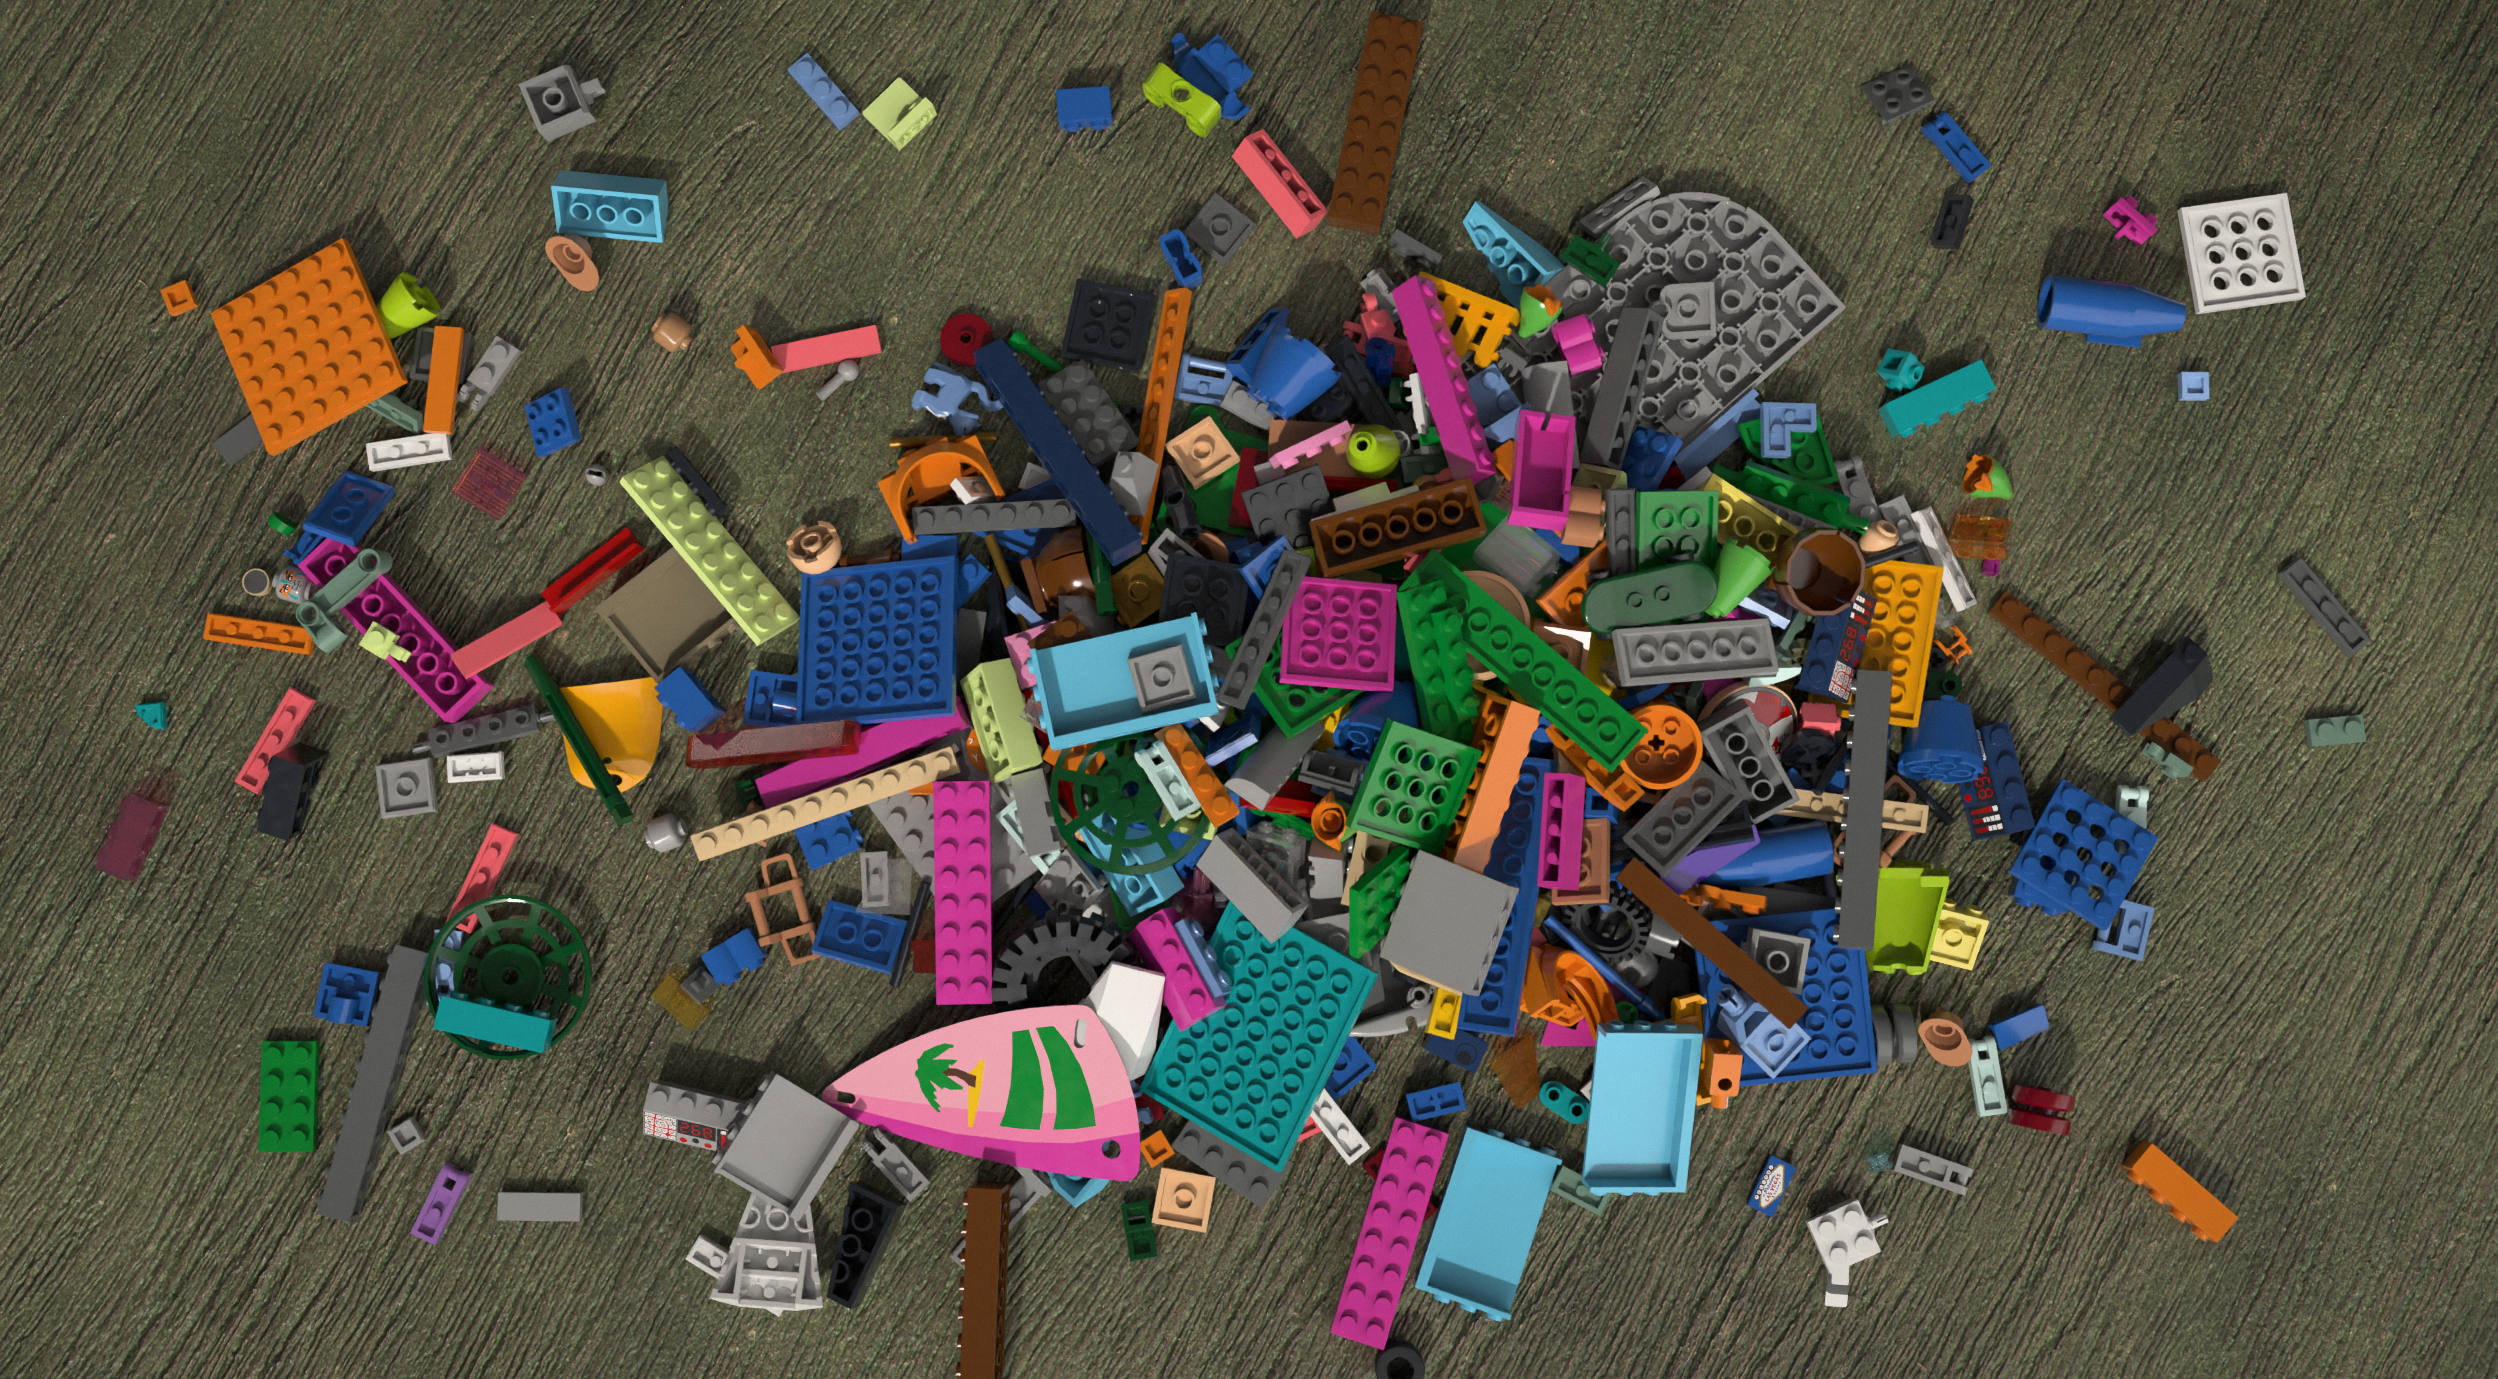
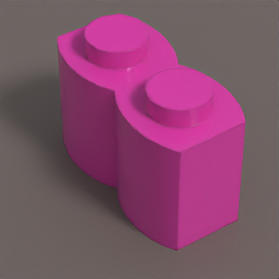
M1581 314L1553 324L1551 331L1562 361H1567L1569 379L1596 370L1602 366L1601 360L1605 359L1601 345H1596L1592 335L1595 334V328L1591 319L1587 320L1585 314Z

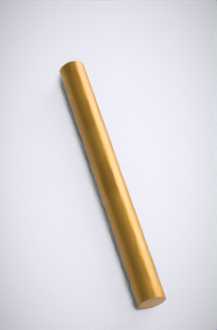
M997 431L965 434L971 437L976 435L980 443L997 442L998 440ZM955 434L889 438L890 449L927 446L926 443L936 437H941V439L946 437L950 443H955L960 437H957Z
M989 534L984 539L1006 590L1014 582L995 535ZM1015 614L1022 632L1032 629L1022 614Z

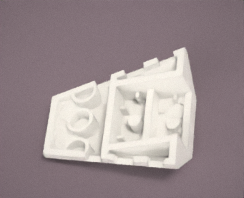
M1112 961L1091 987V992L1087 998H1083L1078 1005H1085L1091 1008L1100 1019L1116 1046L1129 1080L1132 1081L1147 1074L1155 1056L1165 974ZM1084 1019L1076 1021L1074 1045L1077 1048H1082L1085 1044L1087 1023Z
M751 1193L710 1299L750 1308L790 1311L822 1308L823 1302L810 1205L801 1219L797 1221L786 1212Z

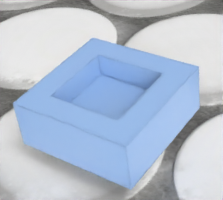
M2180 372L2178 374L2179 401H2206L2209 399V372Z

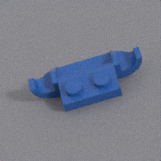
M1181 32L1170 40L1174 64L1179 76L1216 100L1221 106V117L1240 120L1251 110L1237 98L1235 92L1253 77V72L1218 34L1199 51L1195 47L1192 49Z

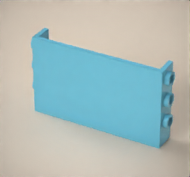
M1195 612L1191 613L1190 617L1042 650L1030 649L1031 657H1027L1028 669L1030 674L1035 673L1037 684L1033 685V692L1036 702L1041 701L1043 712L1039 713L1041 728H1047L1051 750L1057 751L1218 715L1219 710L1214 691L1220 689L1216 673L1210 674L1208 663L1213 662L1210 646L1204 647L1202 636L1207 635L1204 618L1198 619V615ZM1182 644L1197 699L1142 714L1127 659Z
M1609 1020L1607 1023L1597 1024L1581 1181L1590 1193L1599 1196L1606 1195L1607 1193H1619L1628 1196L1632 1195L1633 1192H1644L1648 1195H1659L1660 1192H1686L1703 1033L1695 1025L1678 1024L1673 1021L1651 1024L1643 1020H1637L1634 1024H1624V1022L1618 1020Z
M1465 1125L1413 1284L1415 1288L1434 1294L1433 1298L1449 1304L1450 1300L1460 1303L1459 1307L1475 1313L1476 1309L1487 1312L1486 1317L1502 1322L1503 1318L1511 1319L1510 1308L1557 1164L1561 1165L1562 1159L1556 1156L1557 1151L1541 1146V1149L1537 1150L1531 1148V1142L1515 1137L1514 1141L1503 1138L1505 1133L1489 1128L1487 1133Z

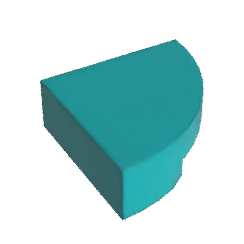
M165 702L135 704L137 714L145 723L156 729H168L167 706Z

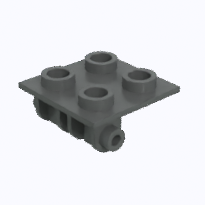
M1909 65L1861 86V89L1881 114L1877 117L1880 126L1885 125L1888 127L1891 123L1898 121V118L1904 120L1906 115L1910 117L1913 113L1920 110L1924 111L1927 109V106L1935 102V98Z

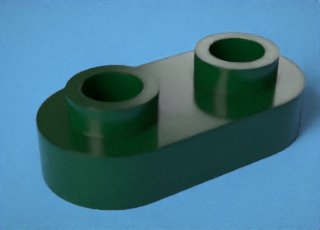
M1927 672L1923 699L1939 700V697L1944 695L1956 698L1961 693L1962 682L1956 674L1951 672ZM1946 681L1952 683L1951 691L1945 688Z

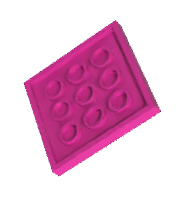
M1304 576L1282 625L1279 683L1392 692L1394 689L1397 585Z

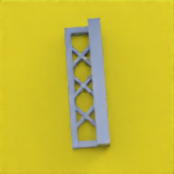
M1754 388L1673 459L1670 468L1679 467L1681 469V474L1685 476L1684 483L1701 471L1739 437L1737 430L1739 424L1760 419V404L1755 399L1759 394Z

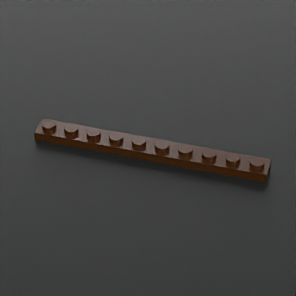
M2003 591L1986 612L2111 712L2114 713L2132 691L2008 591ZM2167 717L2138 732L2150 743H2156L2167 753L2171 752L2192 766L2193 770L2190 774L2201 783L2206 782L2222 762Z

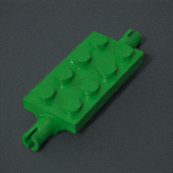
M1747 460L1744 469L1737 472L1715 463L1712 474H1716L1738 490L1833 525L1836 529H1840L1842 526L1864 535L1865 529L1867 530L1869 526V518L1848 512L1851 497Z

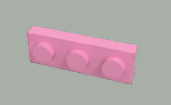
M1346 420L1276 453L1269 460L1274 469L1283 466L1284 470L1299 463L1297 458L1303 455L1311 458L1323 451L1322 446L1330 443L1331 447H1334L1346 441L1345 435L1352 429Z

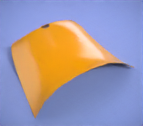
M648 677L611 683L559 687L601 760L603 761L605 757L611 758L612 762L609 764L605 763L604 765L610 774H617L622 778V783L617 785L620 792L630 789L643 780L654 763L661 733L663 705L656 697L659 693L654 688L658 685L654 679ZM563 733L568 764L573 777L580 784L596 789Z

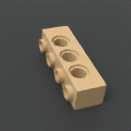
M1385 800L1377 805L1376 813L1384 809ZM1406 809L1400 811L1399 820L1406 817ZM1358 831L1341 904L1349 906V888L1364 873L1371 870L1399 846L1398 842ZM1371 846H1376L1380 849V860L1371 857L1369 852Z

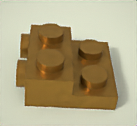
M1144 553L1112 576L1116 606L1120 613L1116 618L1125 630L1129 627L1131 630L1143 627L1156 618L1155 614L1160 609L1164 579L1146 553Z

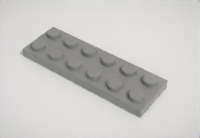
M1768 618L1616 629L1612 632L1622 687L1774 675L1779 672Z

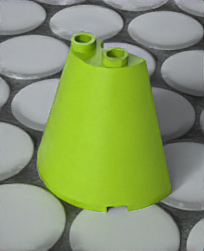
M1892 860L1887 868L1879 866L1874 950L1865 951V958L1870 971H1879L1880 974H1893L1895 969H1905L1909 975H1919L1927 972L1950 881V874L1946 868L1939 867V870H1936L1933 863L1912 860ZM1838 885L1839 890H1840L1841 895H1842V886H1839V885Z

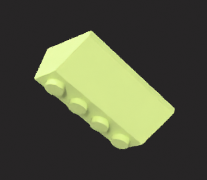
M1010 658L981 663L960 680L992 784L1006 780L1010 776L1030 771L1043 762L1042 750L1037 744L1033 733L1034 725L1028 717L1025 707V696L1020 691L1017 682V671L1012 666Z

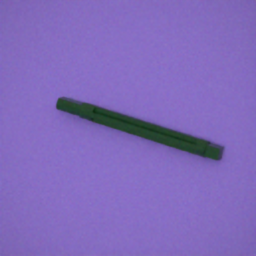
M1085 527L1098 615L1101 617L1115 615L1117 613L1110 562Z
M532 654L528 656L524 664L525 668L618 826L631 822L633 817L632 811L540 655Z

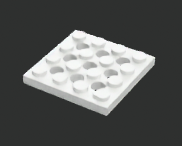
M2287 193L2183 207L2177 211L2196 314L2302 300L2306 297ZM2258 218H2264L2268 221V230H2262L2258 227ZM2233 221L2242 225L2243 231L2241 234H2236L2232 231L2231 223ZM2206 225H2211L2215 228V238H2210L2205 234L2204 228ZM2263 244L2272 246L2274 250L2273 256H2266L2263 253ZM2237 247L2246 250V260H2240L2236 256L2235 251ZM2210 251L2219 253L2221 257L2219 264L2211 262L2209 259ZM2268 270H2274L2278 274V281L2276 283L2268 280ZM2242 273H2246L2251 277V286H2245L2241 283L2240 276ZM2215 277H2220L2225 281L2226 286L2224 290H2219L2215 287Z

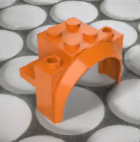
M970 435L962 436L955 443H950L946 437L943 439L936 437L926 443L927 446L918 451L916 449L909 450L902 454V459L897 461L900 466L898 470L883 475V480L877 483L905 541L909 545L918 541L907 516L913 514L912 508L928 507L956 493L950 486L956 477L985 476L997 500L1000 501L1007 498L976 435L972 437ZM961 463L967 464L969 469L964 470ZM910 487H912L915 494L913 496L908 494Z
M1547 943L1537 947L1530 945L1520 1010L1529 1013L1531 1017H1540L1570 1028L1585 1017L1592 1038L1595 1041L1598 1023H1607L1609 1020L1620 1021L1612 993L1604 978L1579 953ZM1567 992L1571 995V997L1574 1000L1568 998Z

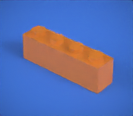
M2142 1140L2121 1165L2128 1171L2127 1177L2139 1186L2145 1185L2150 1190L2148 1195L2161 1205L2163 1203L2167 1204L2171 1208L2169 1213L2178 1221L2189 1223L2193 1227L2190 1231L2204 1242L2208 1239L2218 1243L2238 1219L2232 1211L2153 1143Z

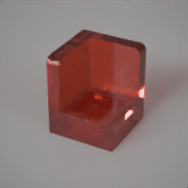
M911 940V951H914L913 972L936 974L935 940Z

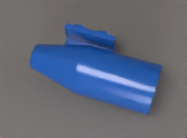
M2054 274L2046 276L2037 303V324L2041 329L2086 334L2085 342L2132 348L2141 347L2142 335L2181 330L2186 317V306L2184 303L2132 283Z
M1813 820L1757 830L1760 838L1759 844L1697 884L1711 885L1722 890L1739 889V887L1752 888L1830 874L1834 866V853L1827 827L1821 820Z

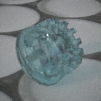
M1889 1152L1877 1153L1866 1157L1865 1162L1870 1164L1868 1172L1874 1173L1879 1172V1169L1884 1171L1893 1167L1892 1162L1888 1161L1890 1157Z

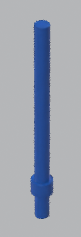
M1548 913L1543 917L1542 921L1632 1000L1637 1010L1642 1014L1646 1013L1655 1022L1666 1020L1667 1017L1653 1005V1001L1646 994H1640L1552 914Z

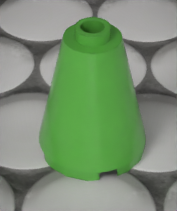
M1728 538L1723 544L1713 570L1718 582V593L1715 601L1705 612L1714 618H1718L1719 615L1726 617L1774 570V566L1768 567L1771 562L1761 553L1746 544L1743 548L1736 546L1738 540Z

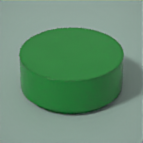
M272 512L267 519L268 524L272 528L286 536H290L297 528L290 519L278 512Z

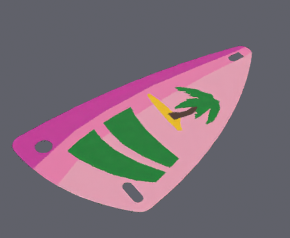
M1085 1005L1048 1006L1002 1012L931 1031L895 1046L864 1062L827 1086L822 1093L823 1102L852 1119L902 1137L972 1157L1045 1172L1116 1181L1132 1180L1139 1172L1140 1130L1130 1080L1123 1061L1106 1028L1095 1012ZM1078 1019H1084L1087 1023L1085 1044L1082 1048H1077L1074 1045L1076 1021ZM838 1091L854 1094L856 1097L855 1102L850 1104L837 1101ZM1114 1140L1120 1145L1121 1152L1118 1157L1111 1159L1103 1154L1102 1145L1105 1141Z

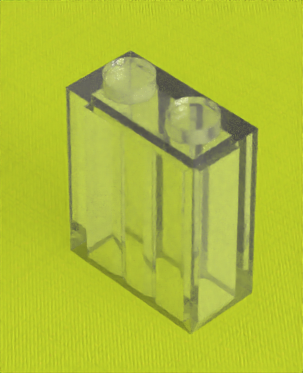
M1506 516L1476 548L1473 560L1487 572L1496 574L1510 582L1525 600L1528 596L1534 597L1542 587L1540 582L1546 576L1551 578L1560 568L1559 560L1561 553L1531 528L1507 524Z

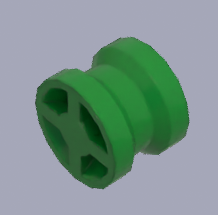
M1625 1001L1615 1002L1620 1021L1624 1022V1024H1634L1638 1020V1011L1634 1005Z

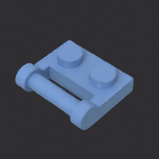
M1183 352L1174 399L1223 408L1219 405L1233 380V375L1224 365L1225 362L1191 356V353ZM1190 366L1225 373L1224 379L1188 373V369Z
M2124 900L2120 906L2122 912L2114 945L2107 943L2111 928L2110 924L2107 930L2098 929L2096 941L2093 940L2091 949L2143 961L2155 908Z

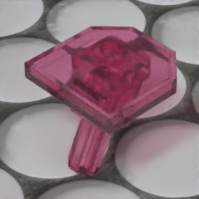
M1196 867L1194 869V877L1181 880L1184 887L1168 898L1170 908L1175 907L1181 919L1193 918L1194 921L1201 925L1203 932L1216 930L1227 907L1224 894L1199 867Z

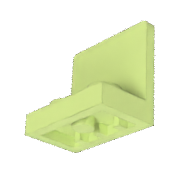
M900 77L863 111V116L899 151L937 115L933 104L926 97L922 99Z

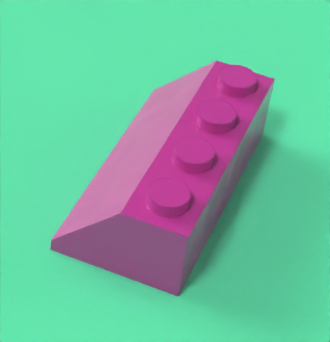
M1171 907L1161 909L1140 922L1129 933V936L1147 970L1165 974L1162 998L1180 1032L1223 1008L1227 1003L1224 997L1213 999L1174 924L1182 919L1176 908Z

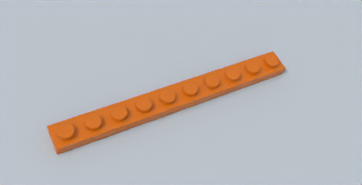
M1186 287L1165 291L1139 432V445L1136 449V452L1142 453L1159 464L1145 516L1129 515L1131 524H1136L1143 534L1141 545L1147 544L1191 302L1192 291Z

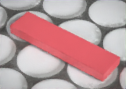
M876 325L771 346L772 354L784 370L782 373L882 353Z
M545 601L452 653L451 659L465 679H468L562 626V621L557 614L549 610L550 605Z
M289 687L236 777L235 782L261 795L269 776L267 766L270 758L290 747L317 700L293 687Z
M496 823L491 824L447 921L458 911L473 902L491 896L519 833ZM473 913L463 920L457 928L473 934L479 919Z

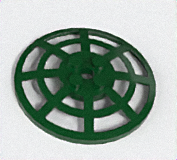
M1182 725L1203 758L1206 759L1207 749L1190 728ZM1153 729L1097 741V744L1084 756L1077 771L1062 769L1063 763L1072 747L1062 749L1052 772L1050 804L1054 821L1061 836L1069 847L1083 860L1099 869L1114 874L1129 876L1146 875L1164 870L1178 863L1199 844L1211 824L1206 814L1203 813L1202 819L1194 833L1184 845L1176 850L1167 835L1176 828L1182 818L1175 821L1172 817L1164 827H1161L1154 815L1161 808L1163 801L1146 772L1135 759L1137 751L1141 749L1147 750L1149 742H1156L1152 734ZM1122 740H1137L1133 755L1118 757L1111 744ZM1102 751L1109 764L1104 768L1101 775L1085 773L1091 760ZM1213 766V767H1211V769H1212V771L1214 772V774L1216 775V772H1215V769H1214V766ZM1059 780L1074 782L1073 798L1079 816L1066 826L1058 805L1057 788ZM1129 782H1136L1139 785V791L1133 797H1128L1124 793V788ZM1082 784L1097 787L1099 802L1088 810H1085L1082 800ZM1201 807L1197 809L1198 811L1204 812ZM1107 812L1112 818L1117 820L1114 836L1100 830L1092 820ZM1144 821L1152 833L1139 839H1125L1128 824ZM1085 826L1098 839L1112 845L1109 862L1088 853L1075 841L1072 835ZM1157 842L1166 857L1144 865H1120L1123 848H1141Z
M524 895L492 896L473 902L458 911L436 935L425 963V996L434 1019L436 1018L440 1002L436 988V968L439 957L455 962L453 972L454 991L469 994L468 999L475 1000L483 996L496 1000L495 1005L505 1007L506 1003H513L523 1006L522 1011L532 1013L533 1007L531 1003L543 993L555 998L553 1004L547 1010L550 1012L549 1017L554 1016L563 1002L577 1007L573 1017L566 1026L552 1038L550 1048L567 1036L578 1023L587 1006L592 986L591 957L586 942L578 928L565 914L554 906L540 899ZM503 903L531 905L527 921L507 919L493 922L486 907ZM542 910L551 913L560 920L572 933L576 941L562 947L550 932L538 925ZM475 913L483 927L468 938L460 952L444 947L447 938L453 930L468 916ZM509 927L524 929L519 944H504L498 930ZM535 933L544 938L554 951L540 958L530 948ZM487 935L494 949L489 951L483 959L469 955L475 944ZM581 951L585 970L582 997L567 991L570 977L567 957ZM558 961L561 968L560 988L545 982V967ZM464 965L478 970V986L466 992L463 986ZM509 969H514L518 973V981L513 985L505 980V973ZM443 1031L450 1040L462 1049L492 1060H516L539 1054V1052L526 1049L498 1051L489 1048L490 1041L480 1039L478 1044L463 1035Z

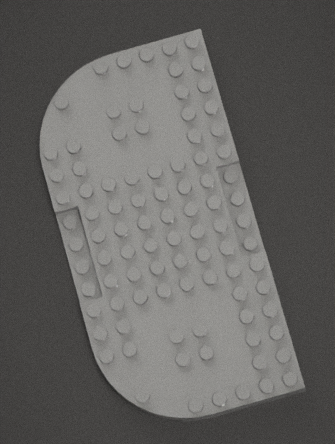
M1703 192L1675 193L1640 205L1606 231L1608 234L1603 242L1609 234L1613 238L1605 250L1610 257L1621 264L1605 288L1570 265H1567L1544 285L1552 287L1551 293L1564 305L1558 318L1547 328L1525 339L1517 336L1520 322L1518 326L1509 324L1508 328H1511L1510 336L1504 335L1496 353L1500 355L1503 349L1512 341L1533 356L1525 368L1542 363L1562 361L1551 331L1553 324L1581 314H1585L1587 320H1592L1595 328V334L1592 335L1596 345H1601L1605 359L1601 360L1602 366L1600 368L1569 379L1574 417H1576L1575 429L1580 459L1623 307L1648 308L1653 301L1659 300L1662 289L1670 284L1714 282L1716 337L1672 340L1666 338L1660 332L1631 433L1632 436L1636 427L1641 426L1676 436L1683 442L1676 454L1677 456L1753 388H1756L1836 318L1846 306L1776 229L1751 208H1745L1740 204L1730 201V198ZM1470 350L1465 357L1460 358V365L1467 380L1486 369L1479 368L1474 362L1476 353ZM1500 356L1498 361L1492 360L1490 365L1495 364L1498 368V363L1502 357ZM1505 363L1498 370L1523 405L1525 402L1521 371L1519 370L1515 376L1510 377L1509 374L1512 372L1513 366L1510 363ZM1488 445L1491 453L1498 448ZM1578 472L1571 474V486ZM1495 495L1492 502L1508 506L1509 503L1507 502H1509V499L1504 496L1502 498L1504 500H1501Z

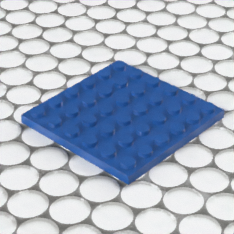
M956 556L831 568L820 574L802 572L796 727L798 729L955 716L958 558Z
M1835 908L1709 920L1713 926L1739 948L1741 942H1746L1748 927L1804 936L1811 939L1801 995L1793 994L1808 1007L1796 1023L1811 1039L1774 1079L1763 1071L1738 1046L1743 1055L1739 1087L1878 1073L1865 951L1842 949L1838 947V941H1833L1834 924L1840 925V914L1835 913ZM1694 948L1699 995L1707 1000V1003L1701 1004L1704 1043L1706 1038L1730 1039L1716 1027L1720 1011L1724 1007L1716 1002L1715 997L1718 991L1725 998L1728 997L1721 989L1725 985H1732L1737 992L1742 990V988Z

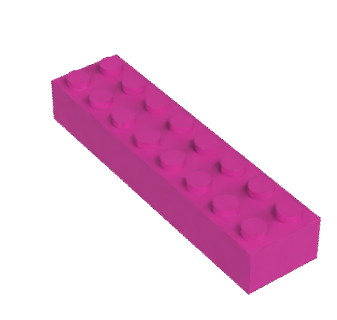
M326 538L298 567L319 589H322L353 562L365 548L359 542L354 548ZM374 558L372 559L373 567L377 565V561ZM388 573L380 575L340 610L363 635L366 634L373 621L400 636L396 644L412 654L406 662L398 660L390 654L386 660L445 722L457 723L495 687L481 671L465 679L451 659V654L459 650L458 646Z
M991 780L934 781L936 1005L992 1004L991 987L994 971Z
M1394 1114L1332 1318L1330 1333L1384 1350L1449 1133L1447 1131L1417 1121L1412 1122L1411 1119Z

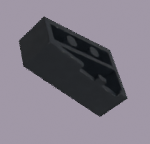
M299 742L270 758L267 766L269 771L268 780L262 789V795L264 796L263 804L257 814V821H259L258 832L286 841L301 834L312 803L311 800H308L312 784L318 785L321 776L316 775L321 760H327L329 752Z

